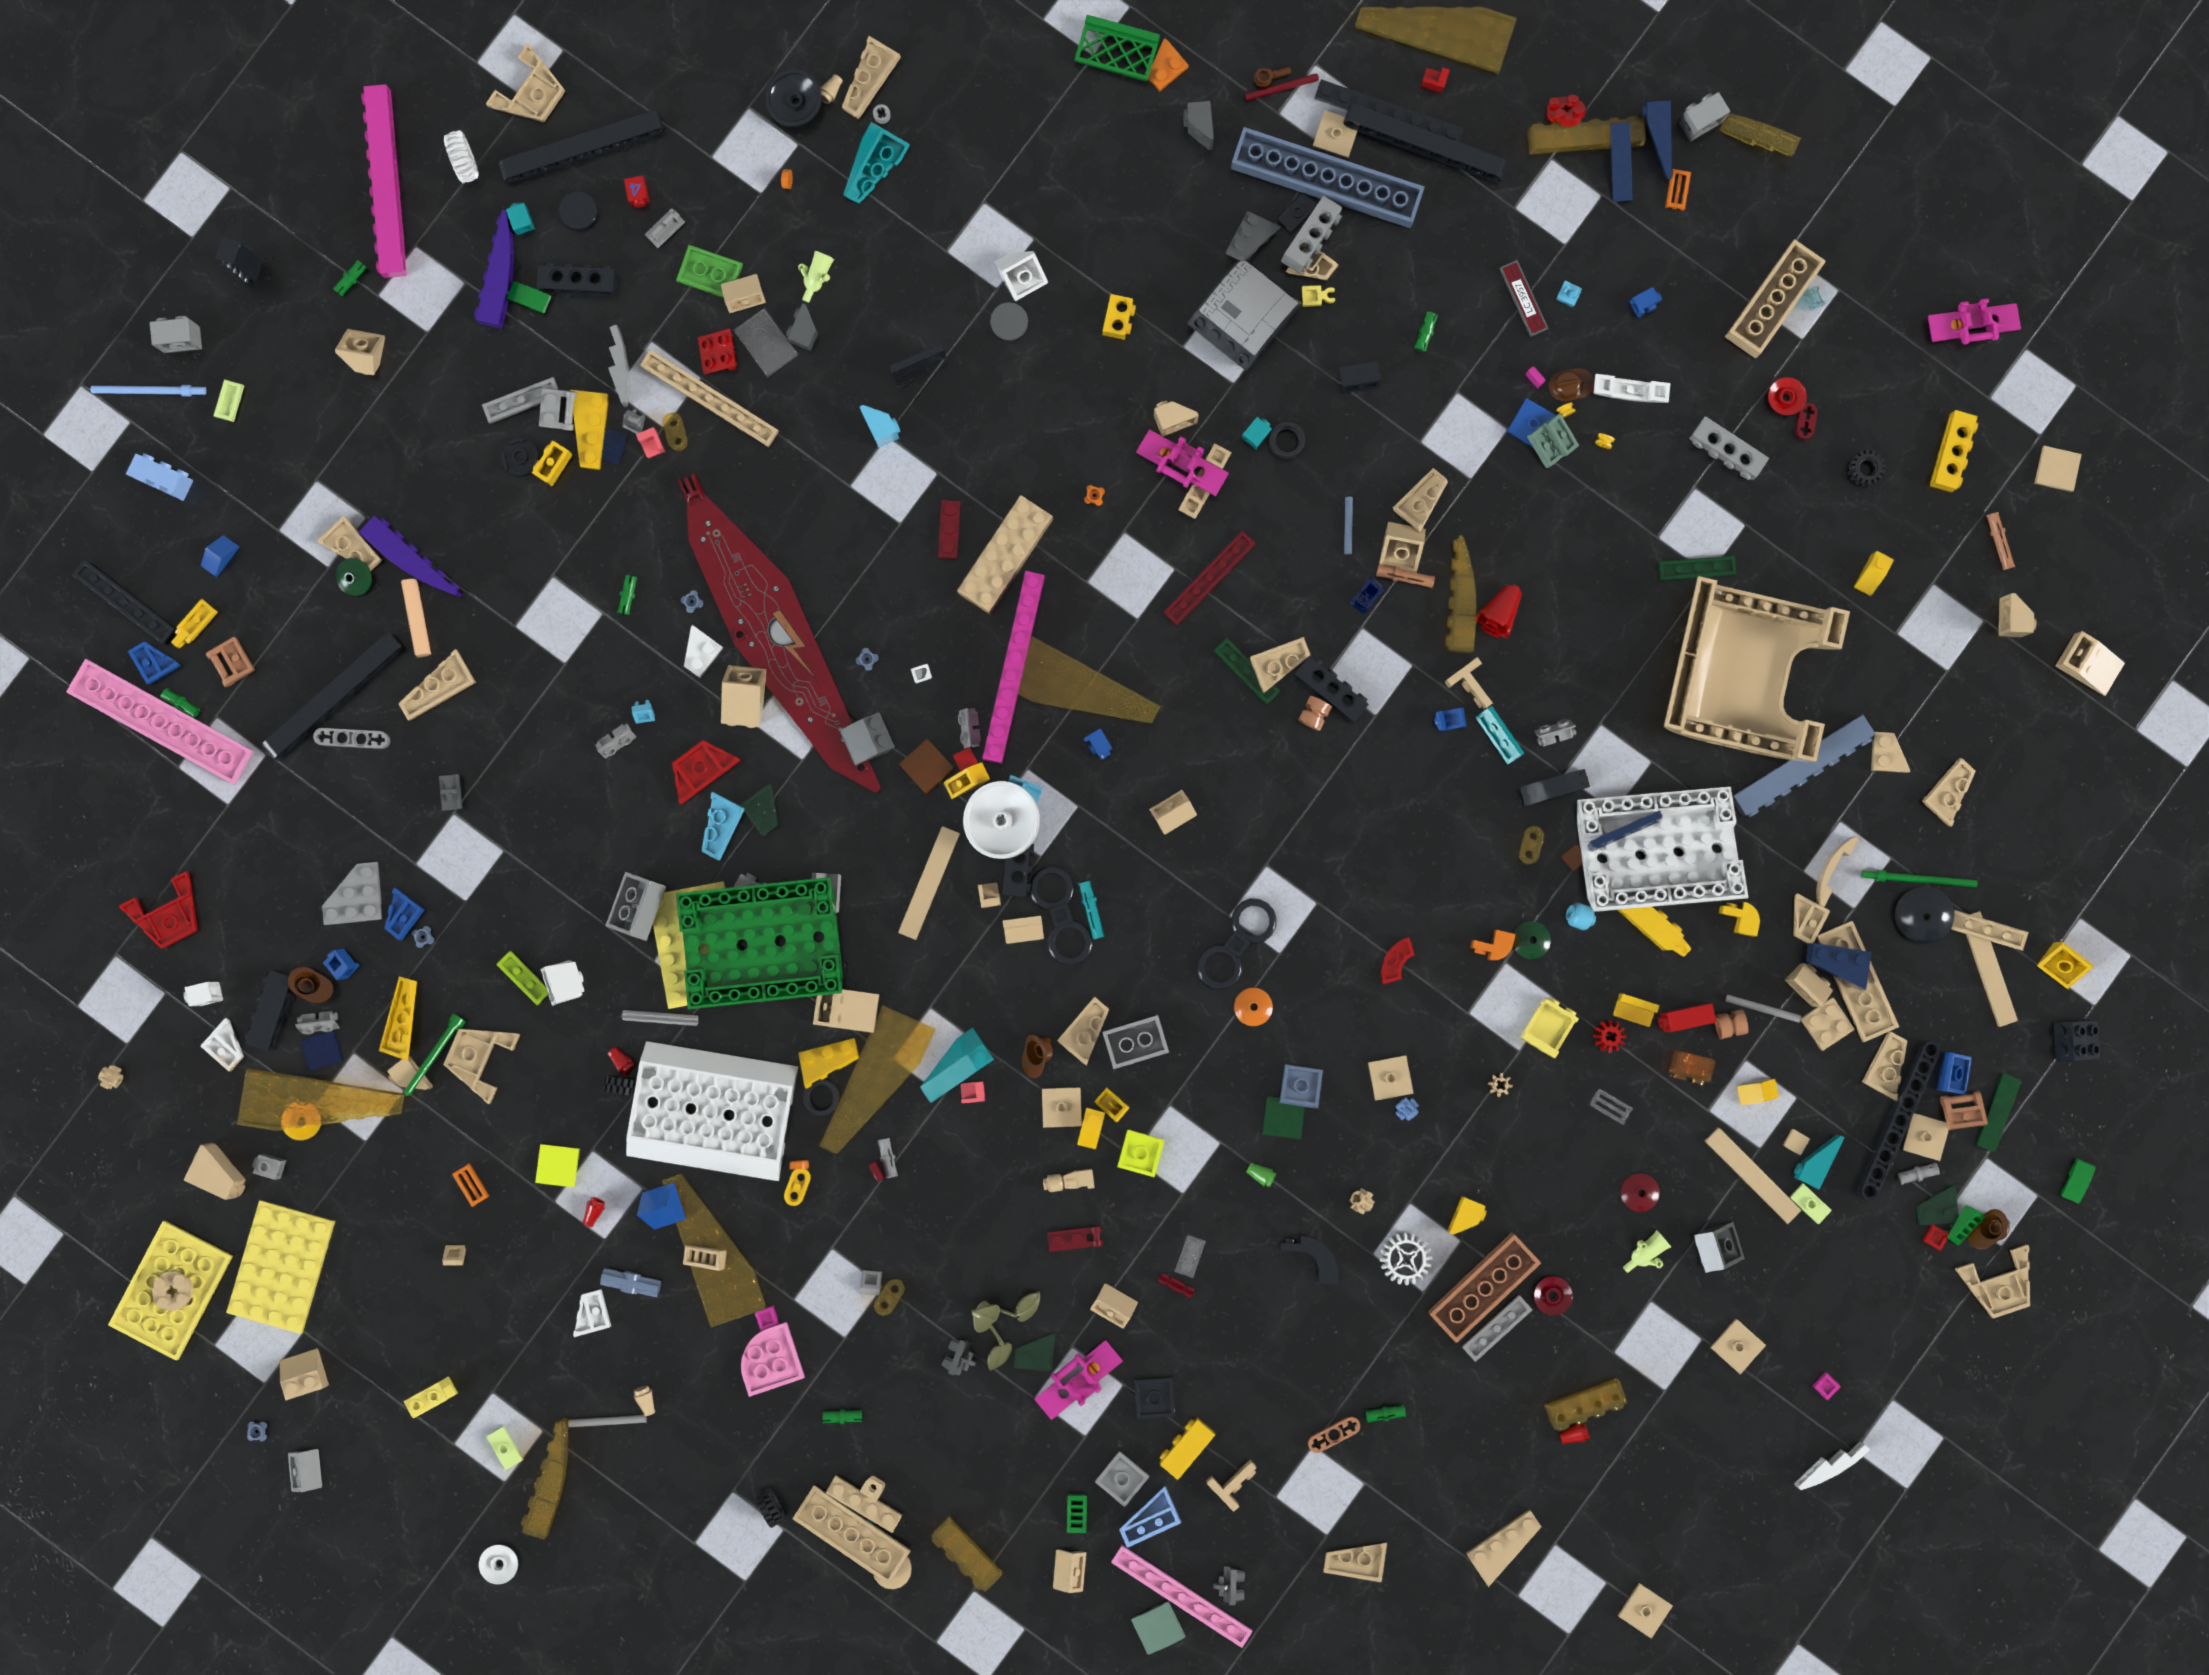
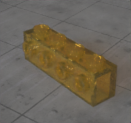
M1615 1378L1545 1404L1544 1407L1551 1426L1555 1430L1562 1431L1569 1428V1425L1572 1423L1581 1424L1586 1422L1588 1417L1603 1416L1606 1414L1605 1411L1610 1409L1613 1411L1619 1410L1624 1407L1623 1404L1628 1402L1620 1381Z

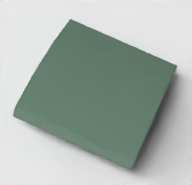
M1560 413L1543 423L1527 436L1546 468L1551 467L1559 459L1567 456L1579 446Z
M1169 1601L1152 1607L1149 1611L1136 1615L1131 1619L1148 1655L1186 1637Z

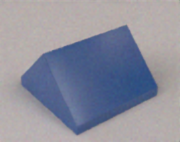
M1942 1052L1935 1090L1966 1095L1972 1057Z
M674 1182L642 1193L637 1216L654 1230L686 1219Z

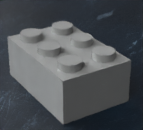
M625 872L606 927L647 941L666 886Z
M1158 1015L1102 1032L1113 1069L1169 1053Z

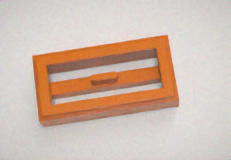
M1672 169V179L1669 181L1665 208L1671 207L1682 211L1685 210L1691 172ZM1678 174L1674 203H1671L1675 175ZM1684 175L1686 177L1681 204H1678L1682 176Z
M470 1164L452 1174L472 1207L490 1197ZM465 1170H468L483 1196H480ZM459 1174L463 1175L477 1200L474 1201Z

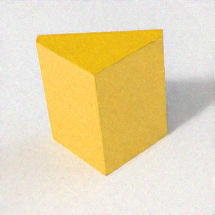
M2054 942L2037 964L2040 969L2067 989L2094 967L2093 964L2064 942Z

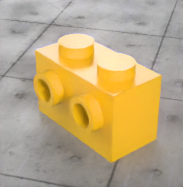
M552 440L551 444L546 446L541 459L535 463L532 473L550 486H553L573 454Z

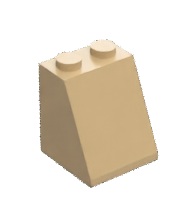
M728 665L722 681L721 723L729 726L743 725L748 728L760 726L763 715L766 669Z
M214 1143L200 1145L184 1178V1181L225 1200L240 1196L245 1189L243 1184L246 1180Z

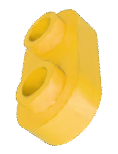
M796 1169L792 1172L784 1193V1199L787 1204L796 1206L803 1201L811 1180L810 1172L807 1169ZM799 1174H803L805 1176V1179L803 1181H800L798 1179ZM792 1192H796L798 1194L797 1199H793L791 1197Z

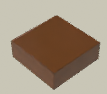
M1574 845L1561 856L1572 871H1575L1583 864L1581 849L1577 845Z

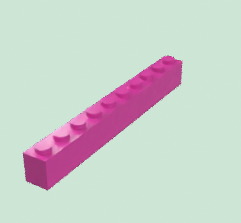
M386 84L365 86L361 98L366 112H363V119L365 124H367L365 139L369 144L366 155L371 167L368 168L369 179H372L370 196L373 198L374 205H371V212L373 217H375L373 232L377 236V242L374 243L375 252L378 254L379 261H376L377 272L384 278L407 276L391 90Z
M1025 571L983 754V760L999 764L1003 762L1045 576Z

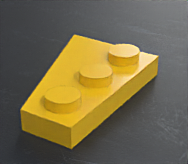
M855 1039L799 1052L805 1088L811 1087L812 1083L819 1079L823 1080L828 1077L827 1074L832 1071L840 1070L857 1060L859 1055Z

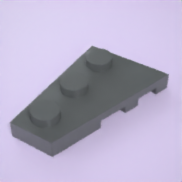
M1247 211L1226 254L1243 262L1256 252L1263 243L1266 244L1273 235H1277L1282 227Z

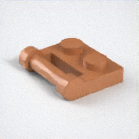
M232 637L206 653L207 658L211 659L220 674L224 687L231 686L239 679L255 671L236 637ZM220 653H222L233 675H228L218 657Z
M1980 1091L1967 1095L1952 1097L1945 1095L1940 1097L1948 1130L1988 1124ZM1972 1101L1975 1103V1106L1957 1109H1952L1951 1104Z

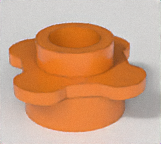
M1089 485L1086 488L1087 496L1084 498L1085 503H1094L1097 506L1102 505V496L1105 494V490L1102 487L1097 488Z

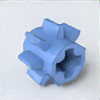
M1405 1097L1395 1106L1398 1109L1395 1114L1401 1120L1405 1118L1407 1121H1410L1419 1113L1416 1109L1419 1105L1414 1099L1408 1100Z

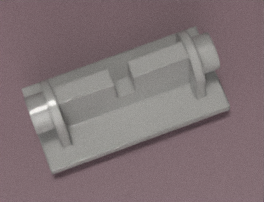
M671 209L645 236L659 248L685 221L675 210Z
M975 708L960 710L958 722L961 725L962 733L960 739L964 749L979 747L981 743L980 729L973 730V726L979 725L978 712L975 711Z
M1564 719L1551 726L1543 725L1538 730H1534V733L1539 737L1537 738L1538 745H1543L1544 747L1556 743L1555 736L1557 735L1559 741L1573 738L1576 735L1574 729L1576 726L1571 720Z
M627 723L625 725L621 724V726L612 731L615 736L614 738L607 734L597 741L598 743L595 745L597 751L605 759L614 755L617 750L630 744L636 738V735L631 731Z
M333 1011L320 1012L319 1019H316L315 1013L302 1014L301 1017H297L298 1024H295V1026L303 1034H312L315 1031L330 1032L333 1029H339L338 1024L335 1022L338 1019L337 1012L333 1013Z

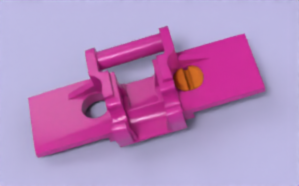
M1987 298L1981 299L1976 304H1969L1968 301L1961 302L1957 312L1928 315L1932 342L1961 339L1964 345L1972 341L1998 340L1999 333L2021 330L2017 303L1987 307V303H1989ZM1992 315L1996 317L1997 322L1993 320ZM1985 327L1987 332L1969 334L1968 329Z
M1149 429L1136 451L1139 455L1159 465L1157 472H1163L1183 483V486L1186 488L1192 483L1214 496L1217 495L1229 474L1202 459L1204 449L1200 446L1198 449L1189 446L1183 437H1180L1178 444H1175ZM1171 463L1188 472L1189 475L1186 477L1169 468L1167 464ZM1198 467L1205 471L1201 477L1194 475V470Z
M1106 1340L1084 1358L1077 1353L1074 1355L1075 1358L1056 1374H1051L1054 1383L1035 1398V1401L1051 1420L1075 1400L1078 1401L1079 1406L1086 1403L1085 1399L1095 1391L1098 1393L1102 1390V1386L1098 1381L1123 1362ZM1081 1364L1083 1369L1065 1383L1062 1378ZM1066 1389L1069 1395L1061 1397L1058 1390Z

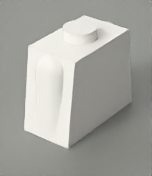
M568 960L541 969L552 1006L582 996V992H584L582 985L583 976L578 971L575 962Z

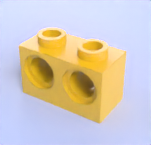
M1114 294L1110 295L1103 335L1125 340L1126 334L1130 335L1132 324L1129 323L1130 316L1134 317L1136 305H1133L1132 298ZM1123 304L1127 307V310L1119 312L1117 306ZM1115 323H1121L1123 328L1115 330L1112 326Z

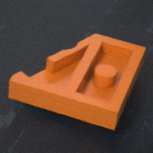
M1166 38L1162 41L1149 74V80L1159 91L1163 90L1189 68L1186 61Z

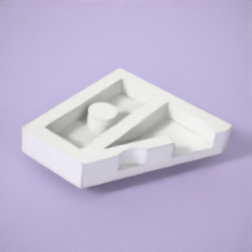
M692 625L684 667L701 678L723 647Z
M225 1018L201 1045L207 1053L228 1071H232L244 1057L228 1018Z
M602 1289L582 1294L577 1314V1323L573 1333L574 1337L611 1327Z

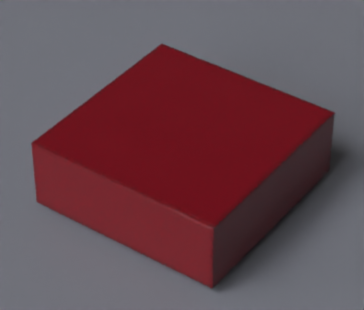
M878 1162L871 1163L869 1168L876 1182L885 1179Z

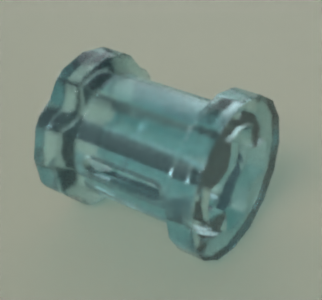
M1819 286L1810 288L1803 293L1810 305L1809 311L1826 304L1820 296Z

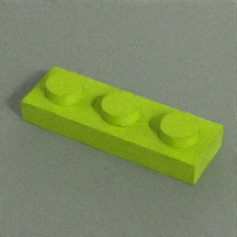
M509 951L496 964L536 1005H539L549 995L546 985L512 951Z

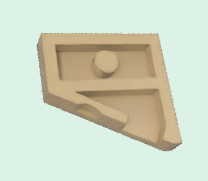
M1875 732L1872 742L1871 771L1910 772V768L1894 733Z

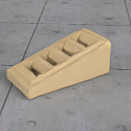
M685 1245L683 1265L718 1271L723 1270L727 1251ZM692 1251H695L694 1261H691ZM700 1252H703L702 1261L699 1262ZM708 1253H710V1262H709V1263H707Z

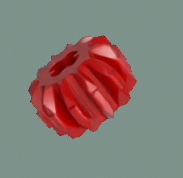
M1612 1020L1607 1021V1026L1604 1022H1600L1602 1029L1595 1027L1599 1035H1593V1038H1599L1595 1045L1602 1044L1600 1047L1601 1051H1604L1607 1047L1608 1053H1612L1613 1048L1619 1051L1617 1044L1624 1046L1625 1043L1621 1041V1038H1627V1035H1621L1625 1028L1617 1029L1619 1022L1612 1024ZM1607 1032L1613 1033L1612 1041L1606 1039V1036H1608Z

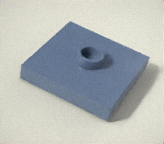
M1285 1064L1280 1103L1318 1109L1323 1070Z

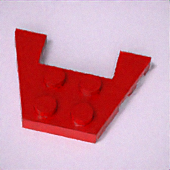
M188 871L171 879L179 898L146 915L137 898L119 905L120 909L131 917L130 919L137 923L161 949L198 931Z

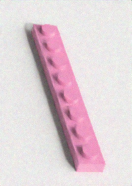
M1121 1545L1113 1557L1111 1563L1241 1648L1253 1632L1252 1629L1125 1546Z

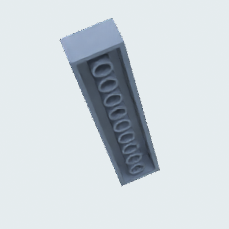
M1246 127L1243 128L1231 164L1232 170L1320 199L1324 195L1338 205L1407 228L1412 226L1425 188L1424 186Z

